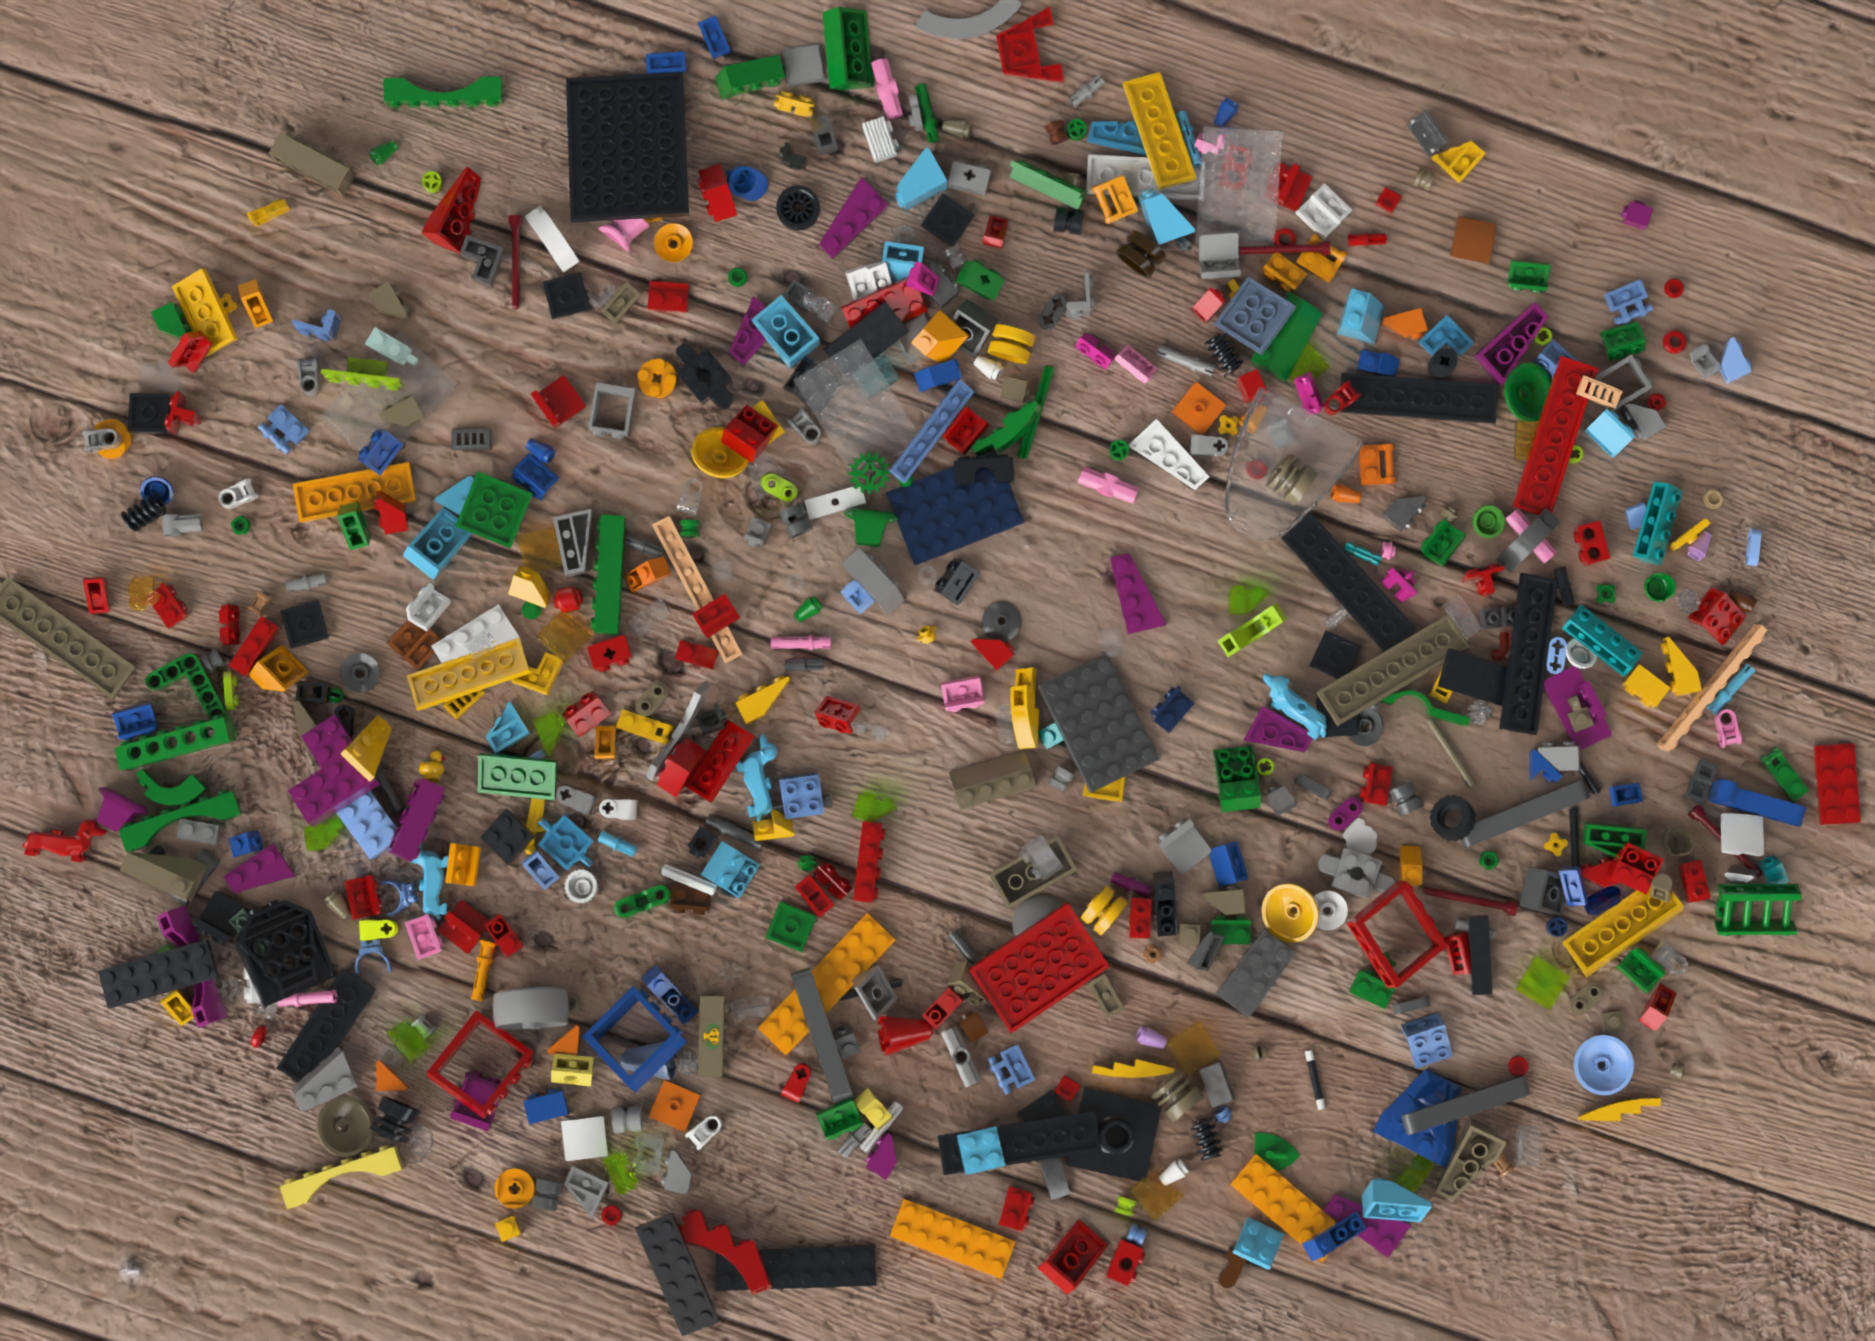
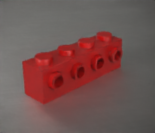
M862 821L853 901L873 903V899L878 898L879 888L875 887L876 879L880 880L881 868L877 867L878 860H882L883 848H880V841L885 839L886 828H882V823Z

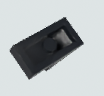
M298 681L295 701L327 704L329 683Z

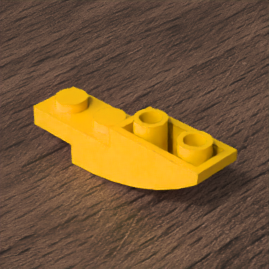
M1033 667L1016 669L1015 686H1012L1010 689L1012 722L1019 749L1038 748L1039 709L1035 708L1037 669Z

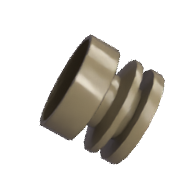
M1289 452L1273 468L1266 486L1272 489L1276 485L1275 493H1279L1285 488L1283 498L1292 505H1295L1306 494L1318 472L1307 464L1299 470L1298 467L1301 460L1297 458L1293 461L1294 455Z
M1183 1070L1166 1078L1151 1095L1154 1100L1160 1095L1163 1096L1157 1103L1158 1106L1166 1102L1169 1104L1164 1113L1171 1122L1180 1118L1204 1097L1196 1086L1189 1090L1186 1089L1191 1079L1187 1078L1183 1082L1180 1081L1186 1074Z

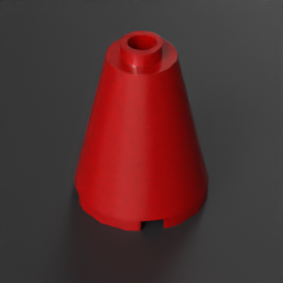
M880 1016L877 1021V1025L881 1024V1029L878 1030V1039L884 1056L927 1041L934 1034L933 1026L925 1019Z

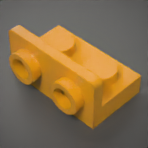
M1274 253L1261 270L1268 280H1275L1280 284L1279 287L1283 291H1290L1291 293H1294L1307 275L1306 272L1280 253Z
M450 843L445 883L476 886L481 848Z

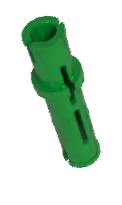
M925 83L918 84V86H914L922 114V125L925 127L928 143H935L940 141L936 125L938 123L937 118H934L927 85Z

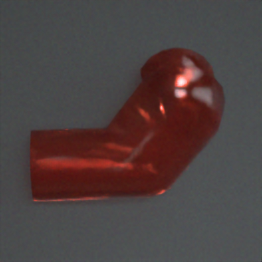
M1508 632L1500 633L1499 649L1491 651V658L1493 660L1498 659V661L1502 660L1509 650Z

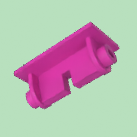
M1084 332L1075 347L1082 354L1094 360L1097 365L1107 369L1116 357L1114 351L1104 344L1100 348L1096 347L1100 341L1090 333L1086 334Z
M1311 371L1293 379L1306 415L1313 412L1314 414L1322 412L1321 409L1324 408Z

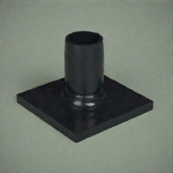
M1084 1087L1078 1113L1096 1112L1102 1151L1069 1156L1067 1166L1145 1183L1162 1105L1158 1106L1157 1103Z

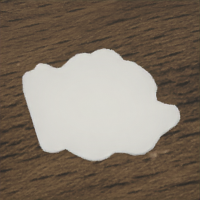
M1357 818L1343 833L1347 849L1369 857L1370 853L1375 851L1377 833L1373 831L1372 827L1365 826L1364 819Z

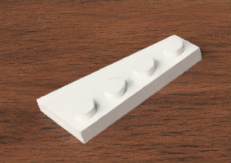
M1157 419L1128 445L1194 490L1210 477Z
M498 604L436 642L431 647L441 663L513 640L519 636Z

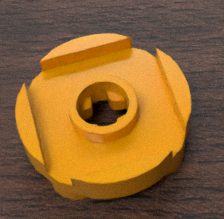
M657 358L647 361L641 366L637 374L638 385L646 396L665 398L675 389L677 382L675 369L669 362ZM654 374H661L663 376L661 377V383L652 382Z
M106 419L95 425L94 430L113 429L122 436V443L118 448L101 450L97 453L108 459H116L123 456L129 450L132 443V435L128 433V428L125 424L116 419Z
M512 1168L506 1170L498 1177L495 1182L494 1191L497 1199L505 1207L517 1209L531 1201L535 1193V1183L532 1176L526 1171ZM513 1183H517V1186L520 1187L517 1194H513V1191L509 1190Z

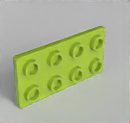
M348 357L346 372L321 369V373L331 383L346 381L349 385L360 386V383L368 384L370 388L386 386L388 390L399 391V388H404L405 386L399 378L386 377L388 362Z

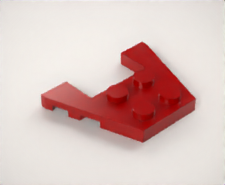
M1050 7L996 35L1003 75L1059 83L1064 82L1061 63L1044 67L1040 66L1034 29L1053 26Z

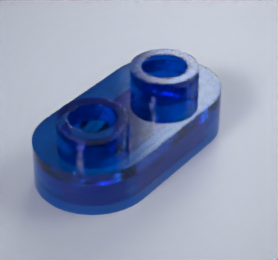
M1609 886L1587 897L1588 903L1584 905L1585 911L1589 915H1598L1619 904L1622 900L1620 889L1616 886Z

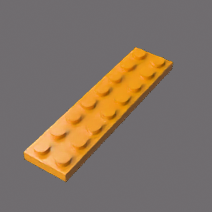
M868 913L811 971L825 1013L853 986L852 979L866 972L896 941ZM795 989L758 1027L786 1056L809 1032Z

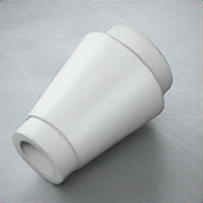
M980 355L974 362V366L990 380L994 379L997 381L1004 370L1001 363Z
M1181 1159L1174 1160L1158 1177L1163 1185L1166 1186L1186 1177L1189 1169Z

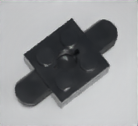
M687 343L679 345L676 349V357L683 365L676 372L679 379L702 406L711 399L717 408L721 410L728 409L733 402L732 395L725 388L733 382L729 374L707 348L698 354Z

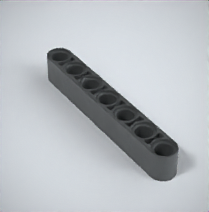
M1583 779L1476 822L1473 831L1471 830L1470 834L1461 840L1464 848L1591 798Z
M810 967L791 973V978L833 1102L836 1103L851 1098L853 1094Z
M1525 1075L1403 1114L1401 1118L1407 1135L1531 1094Z

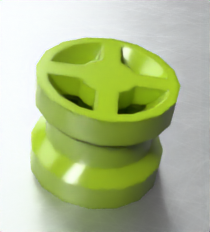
M429 171L423 175L422 184L429 193H437L443 187V180L437 172Z
M1118 1196V1206L1115 1207L1114 1211L1133 1217V1208L1136 1206L1137 1201Z

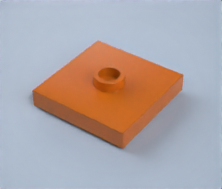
M1195 382L1171 413L1196 433L1204 435L1227 405L1198 382Z
M664 1080L648 1117L686 1132L701 1095Z

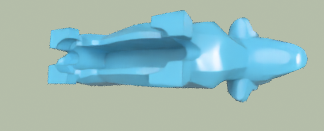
M1265 673L1263 679L1271 688L1269 695L1273 700L1270 706L1278 712L1282 709L1287 716L1305 725L1309 730L1307 734L1314 740L1320 735L1325 737L1327 728L1326 717L1288 688L1290 681L1287 677L1273 676Z
M762 734L759 738L761 749L748 754L745 761H739L736 765L738 772H744V781L754 798V806H747L749 817L757 816V821H760L764 815L770 813L773 808L769 789H772V783L770 778L765 776L764 766L767 762L776 758L778 754L777 746L774 743H770L765 734Z
M421 848L418 858L410 862L421 865L424 870V879H420L419 891H423V911L426 914L434 915L437 920H441L440 914L447 915V903L440 905L439 899L444 881V871L442 868H447L449 856L440 858L435 852L422 851Z

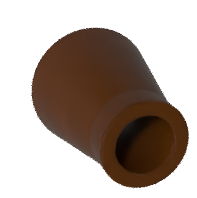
M1733 588L1728 594L1744 613H1751L1757 602L1754 595Z

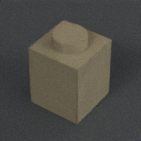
M1005 376L1000 398L1023 403L1024 398L1028 399L1030 387H1027L1028 381Z
M1179 924L1178 944L1198 946L1200 941V925Z

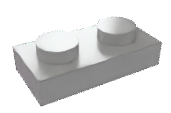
M180 819L177 838L217 845L220 825Z

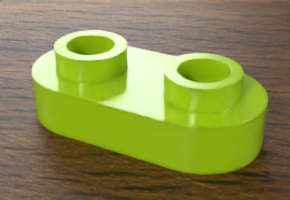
M767 472L761 477L760 484L766 492L785 502L793 501L796 498L798 490L791 481L774 472ZM773 480L775 482L773 486H768L769 481ZM786 490H791L789 495H785Z
M224 671L225 707L227 711L236 710V706H239V695L235 694V686H238V677L233 671Z

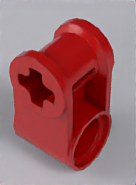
M1348 380L1326 400L1324 411L1330 416H1335L1357 400L1361 393H1357ZM1330 401H1335L1338 404L1337 410L1330 408Z
M800 1063L794 1067L790 1078L782 1090L781 1096L797 1103L800 1102L811 1074L808 1065ZM804 1068L807 1076L799 1078V1073L796 1070Z

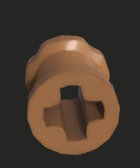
M256 591V597L247 609L263 616L267 604L272 599Z
M1504 1151L1501 1152L1498 1160L1493 1163L1499 1170L1501 1177L1515 1168V1165L1511 1164L1505 1157Z

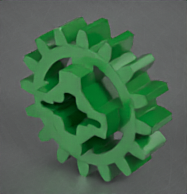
M870 451L866 452V456L859 453L860 458L853 457L852 459L855 463L848 465L852 468V471L847 472L848 475L852 476L849 482H855L853 486L855 489L861 487V493H864L865 489H867L868 494L872 493V489L878 493V487L885 488L883 482L890 480L886 477V474L891 473L889 470H886L889 463H883L885 459L883 456L878 459L877 452L873 456H871ZM873 460L877 461L881 468H875ZM864 461V465L857 469L858 465ZM870 467V469L874 471V473L870 474V477L868 479V476L864 474V472L868 471V468ZM881 476L880 480L874 484V480ZM857 477L864 478L865 485L861 484Z

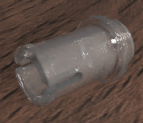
M1340 606L1332 615L1326 616L1323 623L1330 631L1337 629L1336 626L1348 617L1349 614Z

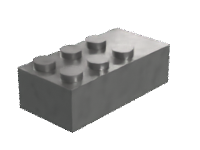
M1261 930L1216 992V995L1246 1017H1250L1296 952L1266 930Z

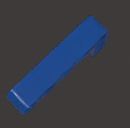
M1719 779L1712 783L1708 797L1709 802L1789 825L1802 826L1806 811L1804 806L1738 788V783L1729 780Z

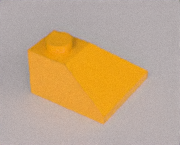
M939 310L911 343L925 356L944 363L968 338L969 334L943 311Z
M280 645L257 661L248 675L262 689L284 692L308 675L309 671L283 645Z

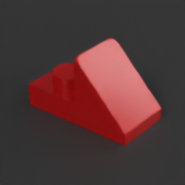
M990 215L983 237V244L1002 248L1009 219Z
M103 577L83 578L89 614L109 613L108 582Z
M680 640L675 660L713 670L718 651L700 644L696 645Z

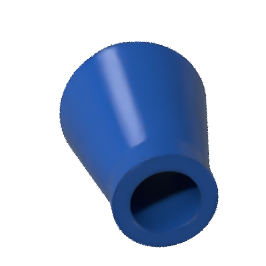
M1225 98L1224 101H1221L1213 122L1224 128L1225 124L1238 112L1237 108L1239 105Z
M532 438L529 439L525 446L541 463L549 464L556 454L553 446Z

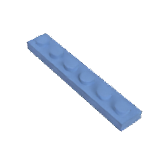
M958 379L889 471L901 482L906 483L975 391L961 379Z

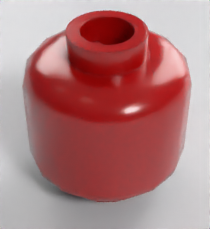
M573 585L557 589L556 597H553L555 608H559L562 613L580 609L583 603L581 590L579 588L576 589Z

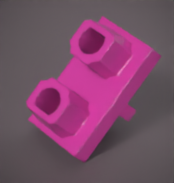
M1392 567L1386 573L1387 575L1381 583L1388 590L1396 583L1401 589L1394 596L1402 603L1417 593L1406 582L1408 581L1412 586L1417 582L1412 577L1415 571L1412 569L1408 573L1402 568L1399 571L1404 577L1402 578Z

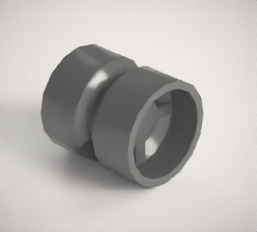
M802 503L795 504L779 512L783 523L787 524L786 530L790 539L813 529L809 518L805 517L806 511Z
M1412 781L1389 791L1392 800L1398 803L1396 808L1400 817L1424 806L1420 797L1415 795L1417 790Z
M537 1178L535 1189L538 1193L533 1195L531 1206L557 1211L559 1200L556 1196L560 1195L563 1183Z

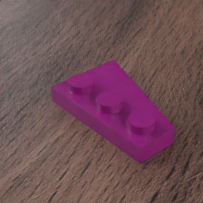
M754 296L729 351V354L743 366L747 364L767 341L751 321L766 308Z
M1262 706L1243 741L1305 752L1313 738L1307 734V730Z
M271 844L223 878L233 893L236 894L296 876L275 844Z

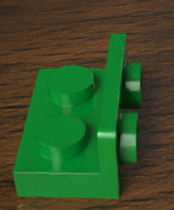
M1638 321L1600 332V337L1607 351L1608 361L1619 360L1625 356L1645 351L1646 339Z
M1215 916V920H1210V932L1225 935L1221 944H1251V920H1247V916H1235V920H1227V916Z
M1364 969L1363 972L1358 971L1349 993L1382 1009H1386L1396 988H1387L1382 980L1374 977L1375 973Z

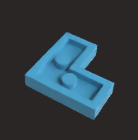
M1448 315L1418 342L1431 356L1446 343L1458 357L1474 344Z

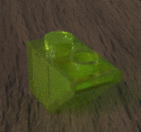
M1233 586V589L1228 590L1227 614L1248 615L1268 597L1269 591H1264V587H1253V590H1245V586Z
M863 792V795L858 794L852 817L866 822H874L895 811L897 805L893 804V800L883 797L881 801L875 799L874 794Z
M340 819L328 820V824L321 825L319 823L314 827L310 825L309 827H303L306 851L329 849L346 825L340 822Z
M403 1021L386 1033L410 1065L428 1051V1045L418 1032Z
M1417 1154L1396 1178L1394 1183L1415 1193L1427 1178L1434 1164L1427 1158Z

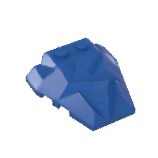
M1425 1069L1395 1099L1393 1104L1380 1115L1373 1132L1445 1167L1454 1150L1457 1119L1407 1135L1401 1115L1461 1096L1462 1087Z

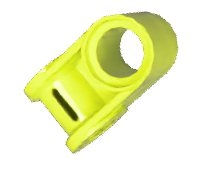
M393 920L359 921L360 941L394 937L398 933V924ZM387 925L390 927L392 926V930L389 931V934L388 931H384V927H387Z

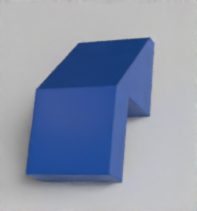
M957 359L930 366L914 373L920 392H925L938 385L950 384L963 378Z

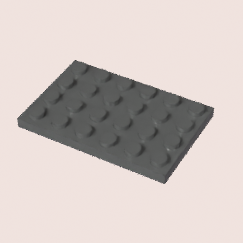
M1108 653L1037 686L1089 793L1160 760Z

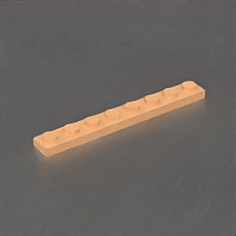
M670 516L652 524L695 608L699 610L712 602L714 599ZM728 626L711 636L725 664L743 655Z
M1754 624L1703 686L1702 691L1698 692L1656 744L1661 750L1668 752L1673 750L1677 746L1679 738L1690 730L1692 722L1703 714L1702 710L1705 706L1713 702L1718 690L1726 686L1728 683L1727 679L1731 674L1739 670L1740 663L1751 655L1753 647L1764 639L1767 629L1763 625Z

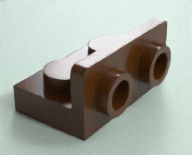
M672 884L669 908H674L673 912L685 913V910H693V914L705 915V911L710 912V894L687 885Z

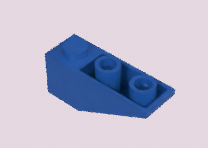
M656 964L641 977L647 987L683 1025L698 1013V1010Z
M1356 1211L1303 1242L1302 1245L1311 1261H1314L1331 1253L1366 1230V1227Z

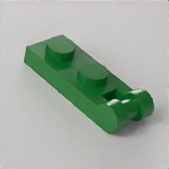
M1777 746L1772 748L1768 755L1764 754L1760 757L1763 765L1792 803L1809 791ZM1777 759L1779 763L1774 766L1772 761Z

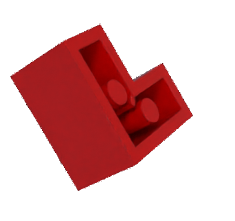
M721 164L698 170L700 178L697 179L703 199L708 200L709 204L705 205L708 215H713L715 222L736 216L737 212Z
M688 738L682 744L678 743L673 750L674 755L670 753L664 762L667 766H663L657 776L660 779L656 785L677 797L707 750Z

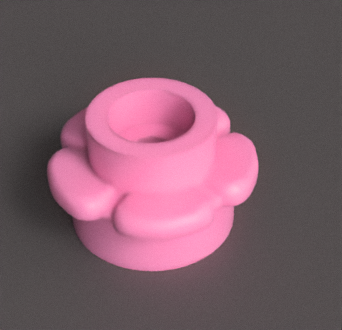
M1389 541V543L1383 542L1381 547L1382 558L1389 560L1391 557H1394L1396 546L1392 545V541Z

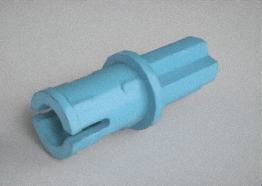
M602 831L598 838L599 843L613 848V851L618 850L631 857L637 851V846L622 840L620 836L615 837Z

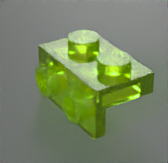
M619 1151L602 1160L618 1195H622L637 1187L636 1183L638 1180L634 1172L630 1173L627 1167L630 1163L625 1153L621 1154Z

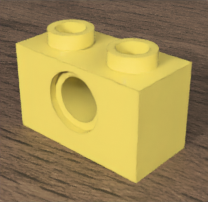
M554 1053L551 1082L591 1086L594 1057Z

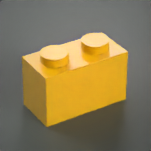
M1640 664L1633 668L1622 683L1625 686L1624 690L1632 696H1638L1641 699L1640 702L1647 708L1657 707L1670 690L1668 685Z

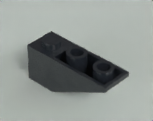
M1173 872L1153 873L1158 937L1178 935Z

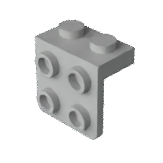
M1237 231L1210 232L1199 235V268L1202 279L1211 280L1241 276Z
M1089 271L1084 273V301L1066 303L1065 317H1070V320H1080L1082 317L1089 316L1090 311H1093L1094 295H1090V291L1093 288V276H1089Z
M1182 819L1175 825L1176 830L1171 834L1169 831L1159 837L1161 841L1157 844L1181 874L1187 872L1211 853V848L1195 829L1190 819L1187 821Z

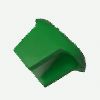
M850 508L843 512L845 516L854 520L856 544L860 546L879 547L885 526L888 523L899 520L894 513L886 511Z

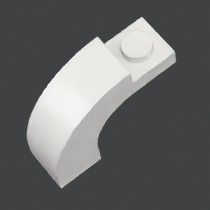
M541 205L524 216L563 272L579 262Z

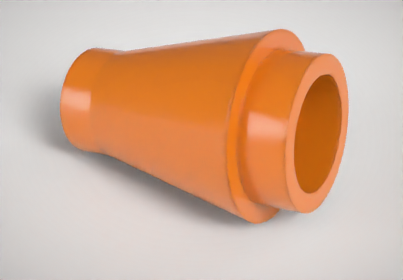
M1341 483L1334 484L1331 490V499L1335 500V502L1358 504L1361 499V492L1355 491Z

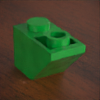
M173 302L151 311L156 325L162 333L180 339L183 334L192 332L188 323L184 324L181 318L184 316L182 309Z

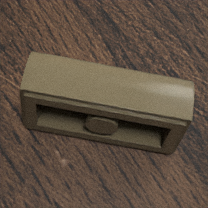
M1666 874L1655 876L1651 883L1650 896L1669 902L1672 895V879Z

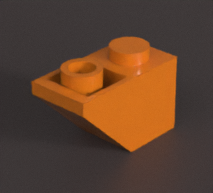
M664 556L644 562L625 574L624 577L631 593H634L661 581L672 573Z

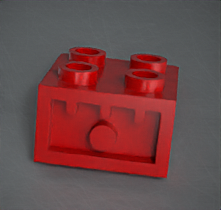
M564 375L540 392L535 390L530 394L554 429L586 408V405Z
M1711 587L1687 618L1691 622L1704 627L1720 645H1725L1747 615L1725 592Z

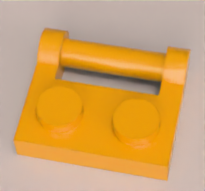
M1124 174L1091 187L1105 215L1104 220L1106 224L1138 212ZM1107 188L1116 207V213L1111 212L1103 190Z
M1314 233L1308 244H1318V242H1322V239L1318 238L1319 235ZM1330 245V254L1337 258L1335 263L1318 254V252H1302L1295 264L1329 284L1346 257L1347 252L1343 250L1341 252Z

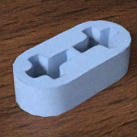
M1750 528L1746 565L1757 566L1761 529Z
M1555 637L1549 642L1546 671L1552 675L1562 672L1565 665L1567 643L1561 637ZM1559 641V645H1562V648L1558 650V654H1555L1556 649L1552 647V644ZM1557 657L1556 663L1560 665V668L1553 671L1550 663H1553L1554 658Z

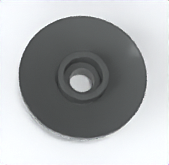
M1005 602L994 603L985 610L982 617V627L986 635L991 639L1008 641L1019 632L1021 617L1013 605ZM1001 617L1006 621L1003 625L998 623V619Z
M353 654L341 666V680L353 692H367L374 688L379 681V665L373 657L367 654ZM364 670V676L359 677L358 671Z
M1369 707L1357 715L1358 736H1350L1352 741L1360 746L1375 744L1381 738L1384 729L1383 720L1379 712Z

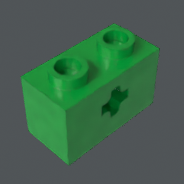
M978 260L965 261L955 282L986 300L995 301L1005 279L999 276L1000 273L996 270L984 268V264Z
M359 501L341 505L337 517L349 550L369 546L371 533Z

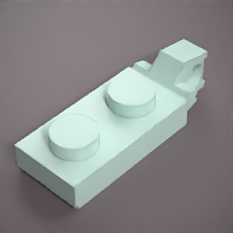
M375 327L365 343L366 346L399 365L402 364L404 366L405 362L415 367L419 361L418 358L411 355L413 350L407 345Z

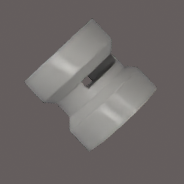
M1057 766L1055 777H1051L1048 784L1064 793L1067 789L1066 783L1072 781L1074 775Z

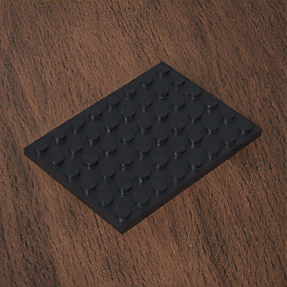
M683 71L566 78L571 223L689 216Z

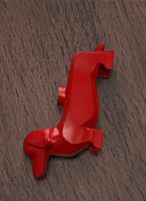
M87 819L81 823L76 835H65L63 830L52 829V833L32 831L28 834L26 843L22 844V847L26 848L24 855H40L38 849H45L60 856L72 855L71 861L82 863L86 861V857L83 854L91 847L92 836H104L107 830L98 827L95 820Z

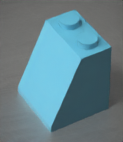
M929 147L923 150L896 186L897 193H895V199L900 208L904 207L906 211L947 189V179Z
M1150 188L1142 191V195L1138 196L1151 239L1159 245L1195 232L1194 227L1161 192Z
M1351 288L1346 297L1337 334L1375 344L1385 306L1371 293Z

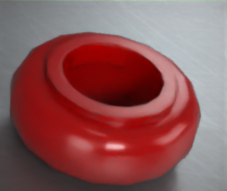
M1280 228L1273 235L1272 242L1274 245H1283L1279 242V237L1283 234L1288 235L1290 238V243L1287 245L1296 244V235L1289 228Z
M1671 330L1665 334L1662 343L1667 352L1678 354L1685 349L1687 339L1681 331ZM1671 337H1677L1680 340L1678 347L1670 345L1669 340Z
M261 1024L255 1029L251 1038V1046L253 1048H259L263 1044L267 1035V1027Z

